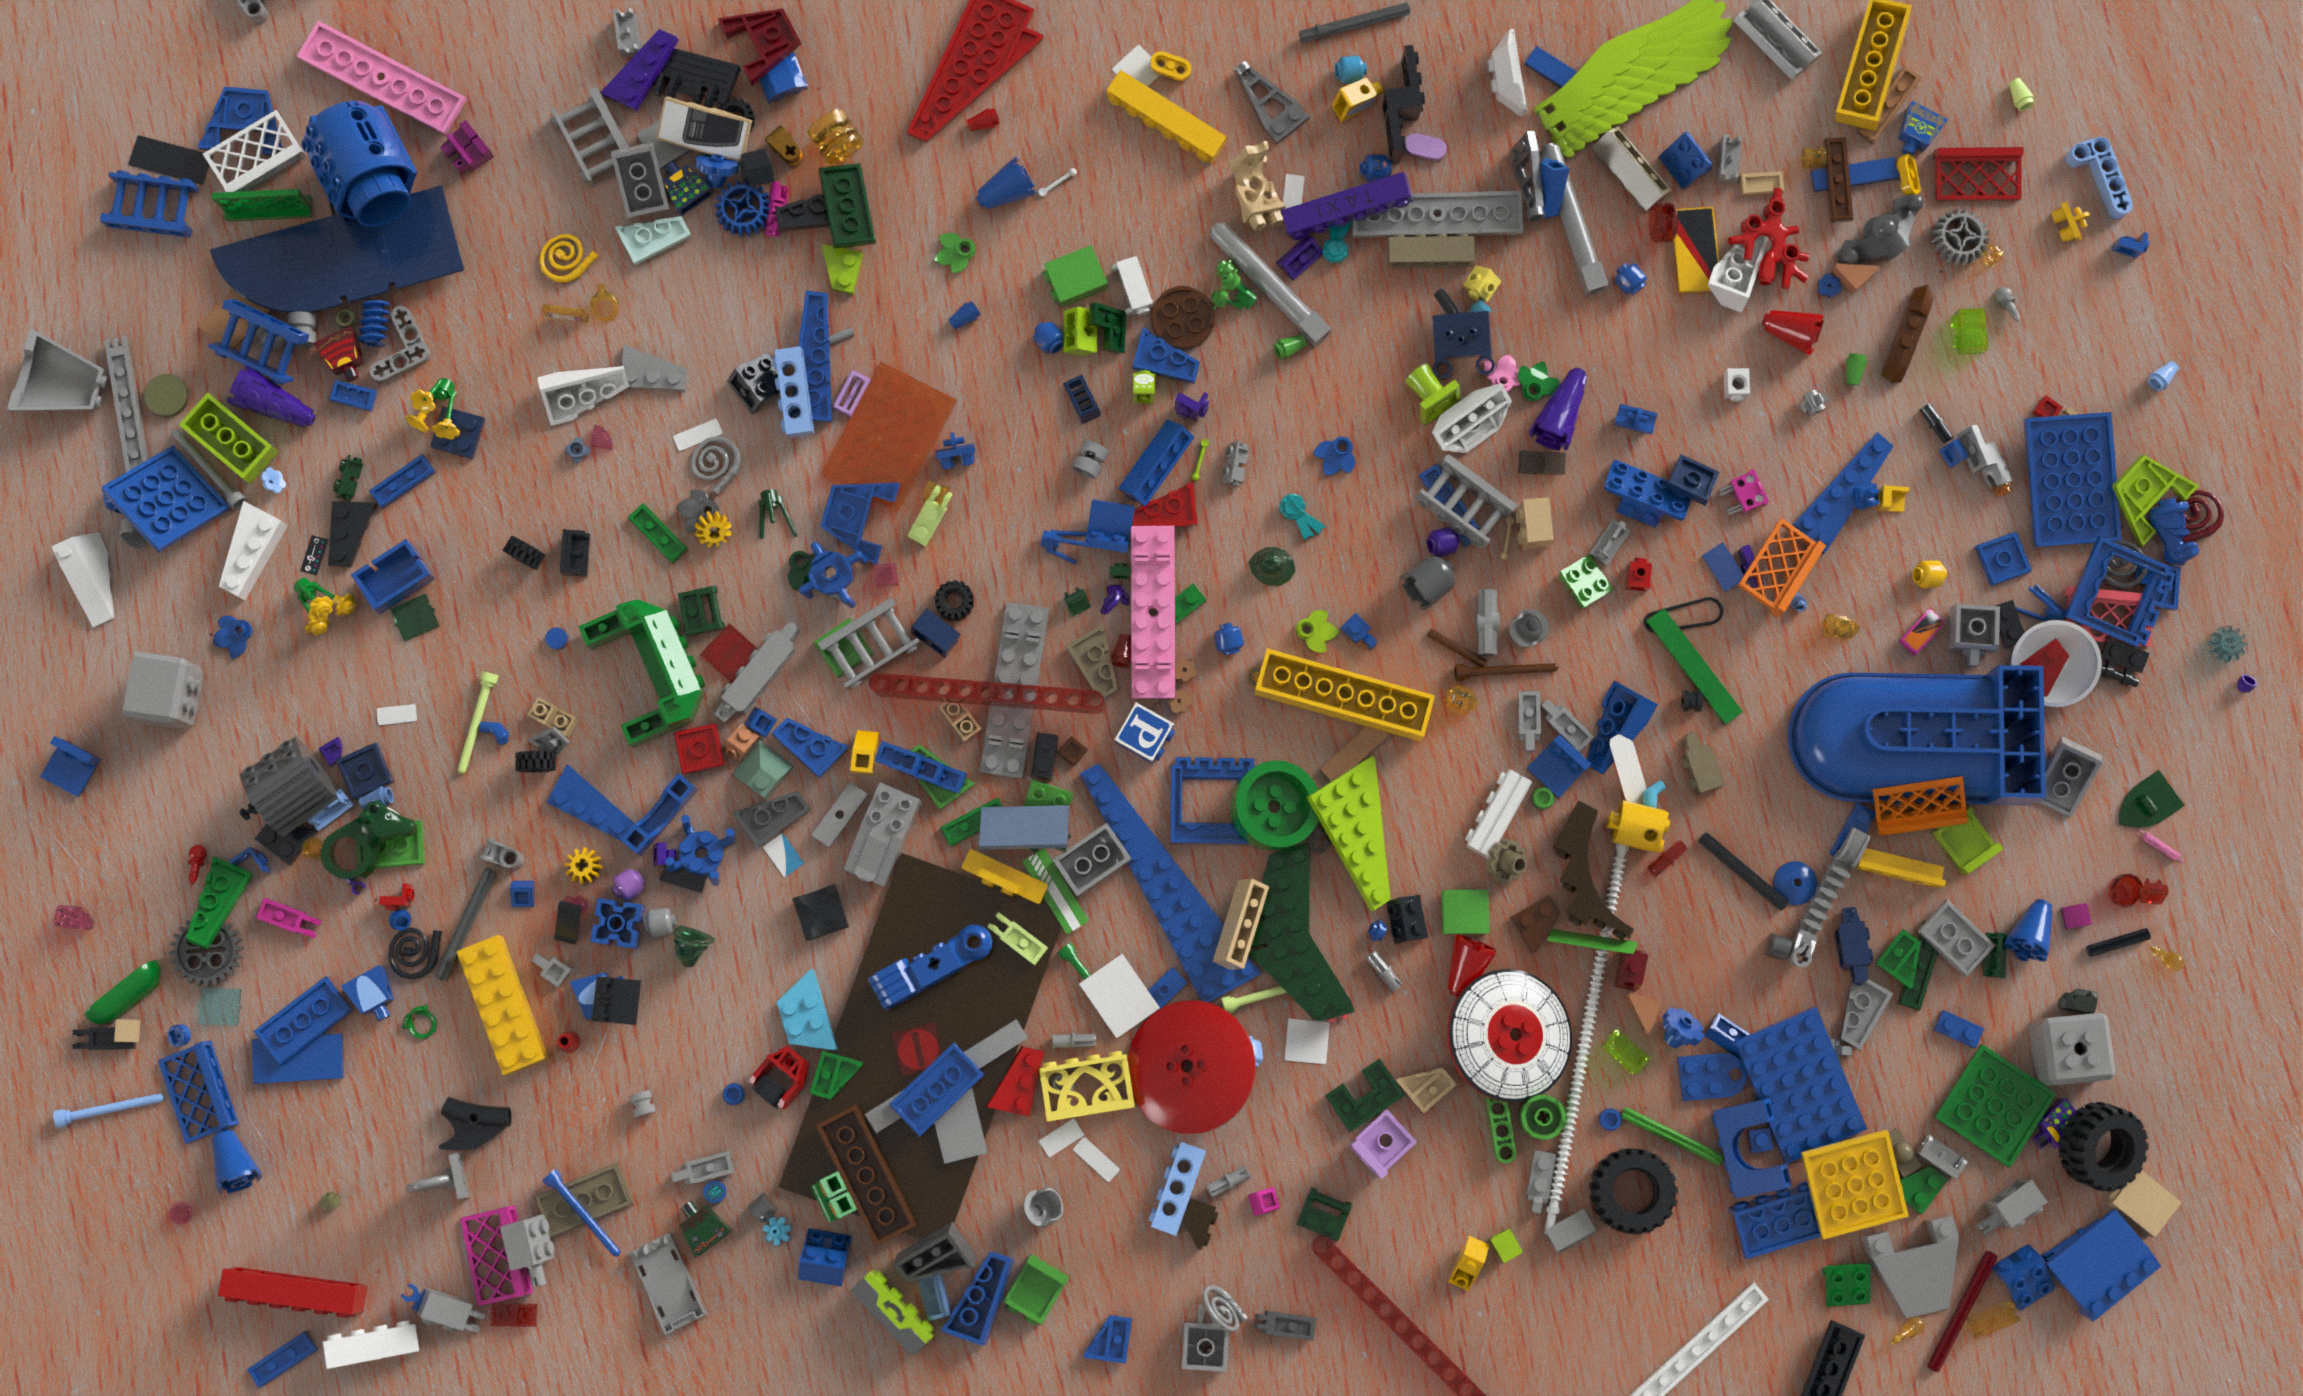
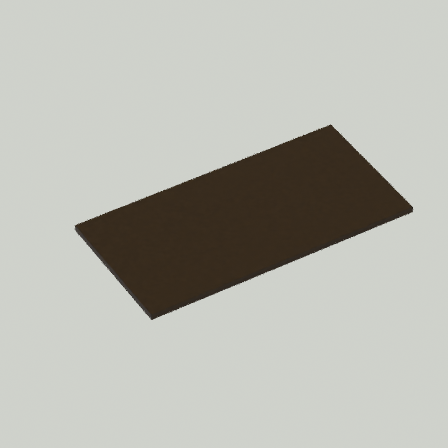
M901 854L834 1035L838 1050L828 1051L829 1053L864 1062L863 1066L832 1100L812 1094L778 1187L818 1201L813 1194L811 1186L838 1170L816 1125L854 1105H858L917 1223V1226L904 1233L923 1239L952 1221L955 1223L979 1155L944 1164L935 1123L920 1137L902 1118L876 1133L865 1114L906 1089L927 1069H912L902 1062L898 1048L902 1037L906 1033L920 1029L932 1034L938 1044L937 1059L954 1042L965 1052L1016 1019L1024 1031L1062 927L1049 905L1037 904L1015 893L1013 897L1001 892V888L996 886L992 888L981 883L979 880L915 857ZM998 912L1011 922L1014 921L1048 947L1036 965H1033L1003 942L997 934L987 928L991 923L1004 933L1009 927L997 919L996 914ZM980 925L990 933L992 948L985 958L972 961L964 969L889 1010L883 1008L881 1001H879L872 985L868 981V978L903 958L908 959L911 964L913 963L912 958L921 953L927 955L933 952L932 947L941 942L947 944V940L958 935L966 926ZM973 936L969 938L968 946L974 949L980 945L978 937ZM933 961L932 967L938 968L939 962ZM917 1031L911 1033L918 1065L923 1067L925 1062ZM1019 1045L980 1068L985 1075L972 1087L984 1139L995 1109L985 1106L991 1100L998 1084L1007 1073ZM845 1190V1191H843V1192L840 1193V1194L842 1195V1194L848 1192V1190ZM858 1210L851 1212V1214L860 1216Z

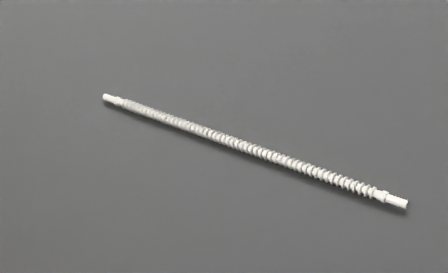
M1620 844L1615 846L1616 857H1613L1615 863H1612L1614 869H1611L1613 875H1610L1612 881L1608 882L1610 888H1607L1609 894H1606L1608 900H1605L1607 907L1613 914L1614 911H1617L1615 905H1618L1616 900L1620 898L1617 894L1621 892L1619 890V887L1622 886L1620 880H1623L1621 874H1624L1622 868H1625L1623 863L1627 861L1625 855L1629 849V846ZM1607 927L1599 932L1602 937L1609 938L1612 936L1611 930ZM1603 949L1595 951L1597 953V956L1594 957L1596 962L1593 963L1595 969H1592L1594 974L1591 975V978L1593 980L1589 982L1592 985L1588 988L1590 994H1587L1589 1000H1586L1588 1006H1585L1587 1012L1583 1013L1586 1017L1582 1019L1584 1025H1581L1583 1031H1580L1582 1037L1579 1038L1581 1043L1577 1045L1580 1049L1576 1051L1578 1053V1056L1575 1057L1577 1063H1574L1576 1069H1573L1575 1074L1571 1076L1574 1080L1570 1082L1572 1088H1569L1571 1094H1568L1570 1100L1567 1101L1569 1106L1565 1108L1568 1112L1566 1113L1565 1126L1563 1127L1564 1132H1561L1563 1138L1559 1139L1561 1145H1558L1560 1151H1557V1154H1559V1158H1556L1558 1163L1555 1164L1557 1169L1554 1170V1183L1551 1185L1553 1189L1550 1190L1552 1195L1549 1196L1550 1203L1546 1208L1548 1215L1545 1230L1555 1225L1556 1216L1560 1212L1559 1201H1562L1560 1195L1563 1194L1561 1189L1565 1187L1562 1183L1566 1181L1564 1175H1567L1565 1169H1568L1566 1163H1569L1567 1157L1571 1155L1568 1151L1572 1149L1570 1147V1144L1573 1143L1571 1137H1574L1572 1131H1575L1573 1125L1577 1124L1574 1120L1578 1118L1576 1112H1579V1109H1577V1106L1580 1105L1578 1100L1581 1099L1579 1094L1583 1092L1580 1088L1584 1086L1582 1080H1585L1583 1074H1586L1584 1068H1587L1585 1062L1589 1061L1586 1057L1590 1055L1588 1049L1591 1048L1589 1046V1043L1592 1042L1590 1037L1593 1036L1591 1031L1595 1029L1592 1025L1596 1023L1594 1017H1597L1595 1011H1598L1596 1005H1599L1597 999L1601 998L1598 994L1602 992L1600 986H1603L1601 980H1604V977H1602V974L1605 973L1603 968L1606 967L1604 962L1608 960L1606 955L1609 954L1607 950Z

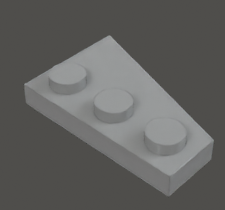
M623 345L622 366L625 368L630 387L628 389L686 392V368Z
M1869 979L1862 986H1856L1851 981L1840 1040L1860 1051L1893 993Z

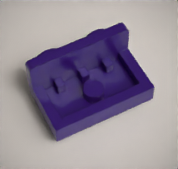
M1179 392L1175 399L1174 410L1177 411L1176 413L1184 419L1189 417L1197 422L1199 417L1203 418L1209 409L1208 394L1204 392L1199 402Z

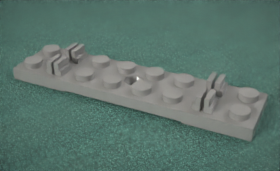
M1522 191L1412 193L1414 202H1410L1404 208L1394 207L1388 209V212L1377 215L1375 213L1369 215L1365 220L1352 221L1353 238L1392 237L1396 234H1403L1405 237H1413L1416 234H1425L1426 236L1447 234V236H1456L1462 233L1469 236L1522 235ZM1439 210L1441 216L1435 217L1433 212Z
M1006 603L980 773L1023 779L1049 608ZM1017 687L1019 689L1018 694L1013 695L1010 692L1011 688Z

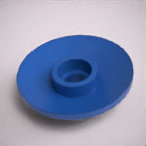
M1793 861L1782 865L1777 870L1773 885L1774 889L1789 901L1788 904L1801 905L1811 900V897L1814 896L1817 890V877L1808 865ZM1795 879L1800 880L1801 884L1799 887L1794 885Z

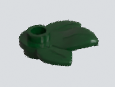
M796 551L790 556L789 565L791 569L787 577L790 586L795 591L804 583L806 584L810 581L809 571L811 563L816 557L815 554L808 555L804 551ZM800 558L804 559V564L801 566L796 564V561Z

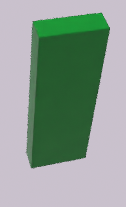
M644 503L627 517L672 564L688 550Z
M999 798L941 826L940 828L949 846L952 847L979 833L981 807H1003Z

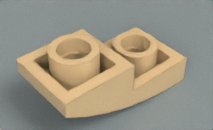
M956 694L938 706L963 741H966L981 730V727Z
M537 697L527 716L549 728L555 727L567 738H569L579 721L578 718L540 697Z

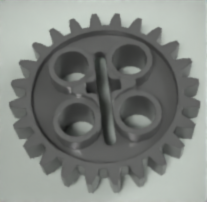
M186 921L187 928L179 927L182 933L181 935H173L178 940L177 942L170 943V945L176 948L170 951L169 954L176 955V958L171 960V963H178L174 970L177 972L183 971L180 975L181 978L188 977V983H193L196 980V986H201L204 981V985L210 987L211 981L214 985H219V978L227 981V973L230 975L235 974L232 967H240L236 960L243 959V956L238 955V951H242L244 948L238 946V943L243 941V939L235 938L239 931H231L232 923L225 925V921L218 932L222 937L221 942L216 945L213 940L209 948L213 949L225 947L226 951L207 952L206 954H188V950H204V948L197 945L193 946L186 939L191 921ZM220 955L222 963L216 967L214 959ZM195 957L200 959V964L197 968L192 966V961Z

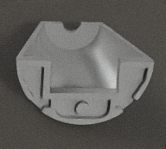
M29 329L24 346V360L15 390L12 389L7 411L33 412L99 409L102 397L99 396L100 389H105L107 377L103 376L104 369L39 332Z

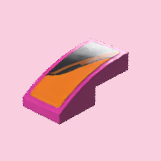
M1929 608L1904 634L1899 642L1915 656L1942 628L1945 622Z

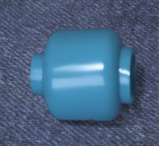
M1343 56L1335 63V76L1342 84H1352L1362 80L1363 76L1367 74V65L1365 62H1362L1359 56Z

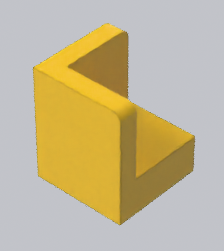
M1882 486L1878 493V500L1880 501L1878 511L1902 513L1905 507V495L1909 492V487Z

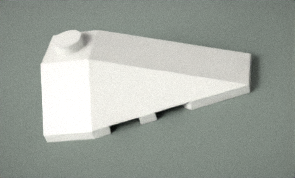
M1759 236L1756 238L1752 261L1744 260L1745 247L1743 244H1736L1714 266L1708 287L1722 306L1742 312L1750 297L1759 264L1769 239L1768 237Z

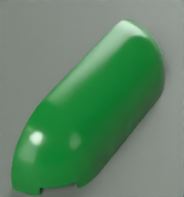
M158 960L147 962L134 970L94 1002L85 1011V1018L95 1024L103 1025L111 1024L116 1019L122 1017L158 987L161 970Z

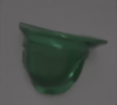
M1266 547L1256 552L1249 561L1251 573L1260 582L1268 586H1280L1288 582L1296 571L1293 558L1285 550L1277 547Z
M681 925L676 927L673 932L675 937L673 941L675 943V954L682 965L688 968L693 967L704 951L709 948V945L715 942V938L711 935Z

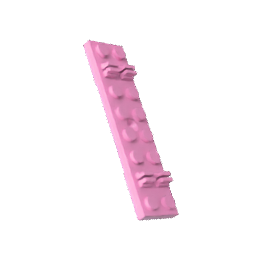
M317 21L297 54L298 59L444 135L448 133L467 100L461 94L320 21ZM384 74L385 78L381 81L378 80V75Z
M1131 526L1132 699H1175V526ZM1156 609L1158 613L1153 617L1150 616L1149 611Z

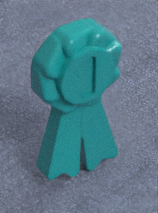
M1352 221L1347 222L1348 224L1343 227L1333 226L1328 228L1330 239L1324 243L1322 254L1328 262L1341 263L1347 258L1349 247L1345 243L1344 238Z
M1288 494L1280 500V513L1284 518L1296 521L1304 540L1308 536H1313L1308 526L1317 534H1320L1321 529H1324L1326 526L1305 512L1306 503L1300 495Z

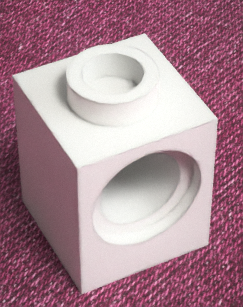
M1728 368L1724 373V399H1731L1732 402L1743 401L1750 394L1749 368ZM1732 382L1740 383L1741 390L1735 389L1732 386Z

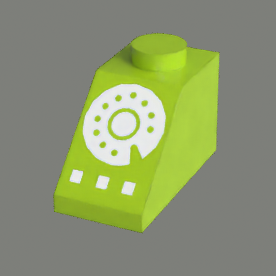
M1147 370L1133 373V403L1154 404L1155 374Z

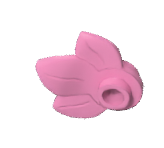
M1510 355L1503 356L1496 363L1495 373L1486 377L1492 381V386L1500 384V381L1505 382L1506 384H1503L1507 392L1512 387L1521 385L1518 381L1519 370H1516V362ZM1486 360L1484 363L1485 372L1491 369L1492 364L1490 361Z

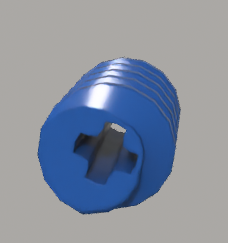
M370 300L362 303V308L365 310L361 312L363 318L360 320V324L362 327L359 328V332L362 335L358 336V340L361 343L376 348L386 346L380 340L387 338L381 332L387 331V328L382 326V324L389 321L383 318V315H389V311L385 310L384 307H389L390 303L381 300Z

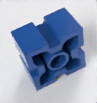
M597 898L595 916L600 917L599 925L593 924L590 942L612 946L613 941H617L616 946L638 950L641 932L636 930L637 923L643 924L645 906L624 902L623 907H619V902L615 900ZM619 918H621L622 926L617 929L614 926V922H618Z

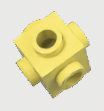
M1476 265L1462 286L1466 289L1467 295L1472 300L1488 302L1501 283V280L1491 269Z

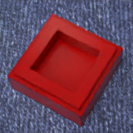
M2045 395L2032 414L2036 417L2057 416L2063 406Z

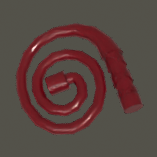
M2196 490L2190 496L2202 495L2213 500L2218 508L2216 522L2199 532L2197 531L2183 537V543L2210 537L2222 526L2224 519L2223 506L2219 499L2210 492ZM2198 497L2186 500L2188 505L2195 502L2202 504L2206 509V517L2198 525L2185 524V528L2196 530L2206 526L2211 517L2210 505ZM2178 498V499L2176 500V503L2182 502V501ZM2194 504L2189 508L2195 517L2190 518L2184 512L2187 522H2195L2200 518V508L2198 504Z

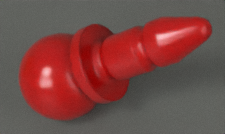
M201 845L192 846L188 853L190 858L188 864L191 865L189 873L191 885L195 884L199 869L204 865L203 860L207 856L206 849Z

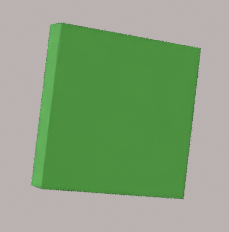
M850 618L813 642L837 678L844 675L843 670L831 651L828 652L827 649L822 651L818 642L852 622ZM856 629L858 639L871 657L874 653ZM843 637L837 641L839 644L838 648L852 669L863 662L849 639L846 640Z

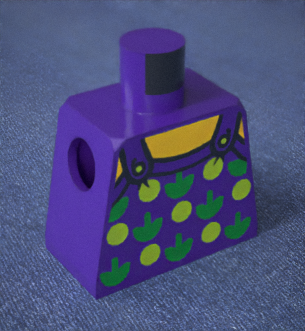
M2059 1098L2045 1112L2037 1126L2041 1132L2033 1137V1141L2040 1149L2049 1143L2054 1149L2061 1148V1145H2059V1137L2062 1138L2063 1135L2061 1130L2064 1125L2068 1124L2067 1119L2071 1115L2076 1114V1110L2067 1098Z

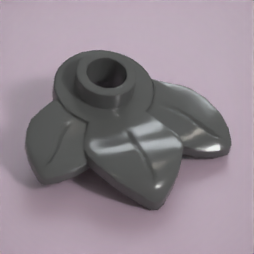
M691 490V499L683 500L676 506V510L682 516L688 518L685 524L686 531L695 532L698 530L695 528V523H701L699 516L707 517L704 513L707 507L712 508V516L715 511L719 512L718 505L710 501L708 495L702 490Z

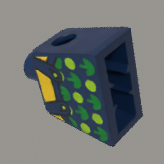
M671 162L664 167L669 177L663 183L680 216L685 215L714 195L711 187L689 165L679 169L675 162Z

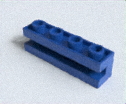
M1167 419L1118 489L1130 500L1138 501L1141 505L1146 506L1192 442L1194 436L1183 425Z

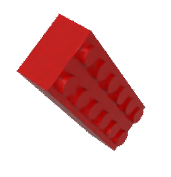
M231 1267L222 1269L218 1296L225 1297L224 1301L238 1303V1301L247 1300L248 1305L261 1306V1304L270 1303V1308L283 1309V1307L292 1306V1311L305 1312V1310L314 1309V1314L327 1315L328 1313L333 1314V1312H336V1317L350 1318V1316L355 1317L357 1313L363 1312L368 1285Z

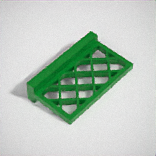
M299 189L212 193V200L225 212V220L227 222L312 218V197L310 195H303Z

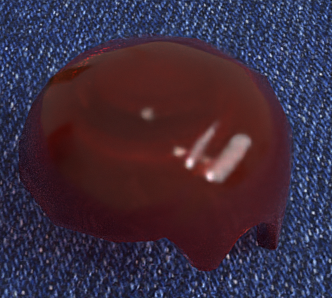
M2131 873L2117 875L2109 883L2108 897L2114 905L2121 908L2133 906L2141 899L2140 889L2143 887V883L2138 876Z

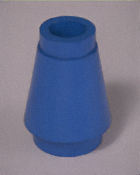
M970 301L969 303L965 302L948 320L956 330L978 320L977 317L981 314L975 304Z

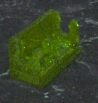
M1615 1028L1601 1044V1047L1633 1075H1638L1651 1059L1650 1056L1620 1032L1618 1028Z

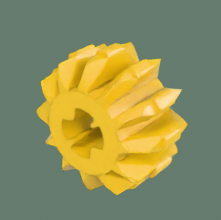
M707 511V517L699 516L701 523H695V528L698 529L695 531V535L700 537L699 542L701 544L706 543L707 547L710 548L715 543L716 547L719 548V542L727 543L725 536H731V531L728 530L731 528V523L726 522L727 517L725 515L720 516L718 511H715L713 516ZM712 527L715 529V527H716V531H714V532H713L712 530H711V532H710L709 529L712 528Z
M586 847L582 848L581 853L578 849H574L575 857L570 854L567 856L568 859L572 860L571 863H564L565 867L571 868L566 872V875H573L571 881L576 882L579 879L581 885L585 884L586 879L589 883H593L592 875L597 878L600 876L599 873L595 872L596 869H603L602 865L596 864L601 861V857H594L596 851L591 850L588 853ZM585 861L588 864V868H584L582 871L579 865Z

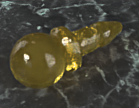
M2150 947L2154 955L2161 958L2163 964L2168 965L2171 970L2179 971L2185 966V959L2182 955L2173 951L2166 952L2160 947Z
M1920 1317L1910 1318L1907 1323L1903 1324V1329L1894 1335L1891 1343L1897 1344L1907 1337L1913 1338L1921 1334L1925 1329L1923 1319Z

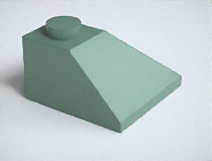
M759 740L732 775L768 801L794 766Z

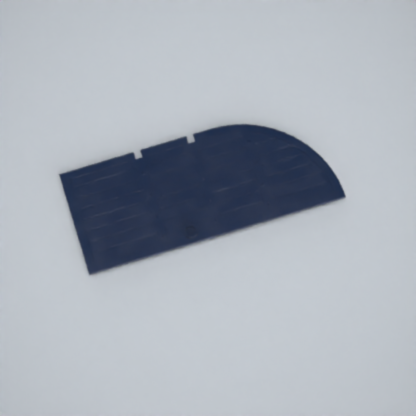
M442 185L409 194L411 203L406 212L396 220L382 226L365 227L360 225L357 219H350L336 214L210 249L215 266L233 290L256 305L285 313L321 311L342 305L341 298L347 297V302L351 303L390 292L389 285L395 284L396 289H401L465 271Z

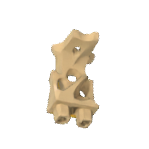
M1263 141L1256 146H1245L1235 159L1228 162V166L1233 171L1236 179L1235 193L1240 201L1243 223H1250L1254 231L1263 229L1266 226L1265 220L1269 219L1272 227H1278L1284 221L1282 210L1285 209L1286 204L1278 199L1273 182L1267 181L1262 174V166L1267 162L1266 154L1269 150L1267 141ZM1251 181L1257 183V189L1250 187ZM1264 193L1269 196V199L1265 198Z

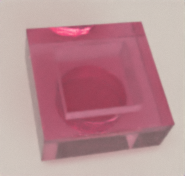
M896 563L874 564L876 587L898 585Z

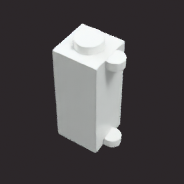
M1137 256L1116 262L1115 265L1111 266L1112 272L1118 271L1130 307L1125 310L1126 315L1138 314V316L1149 313L1153 308V302Z

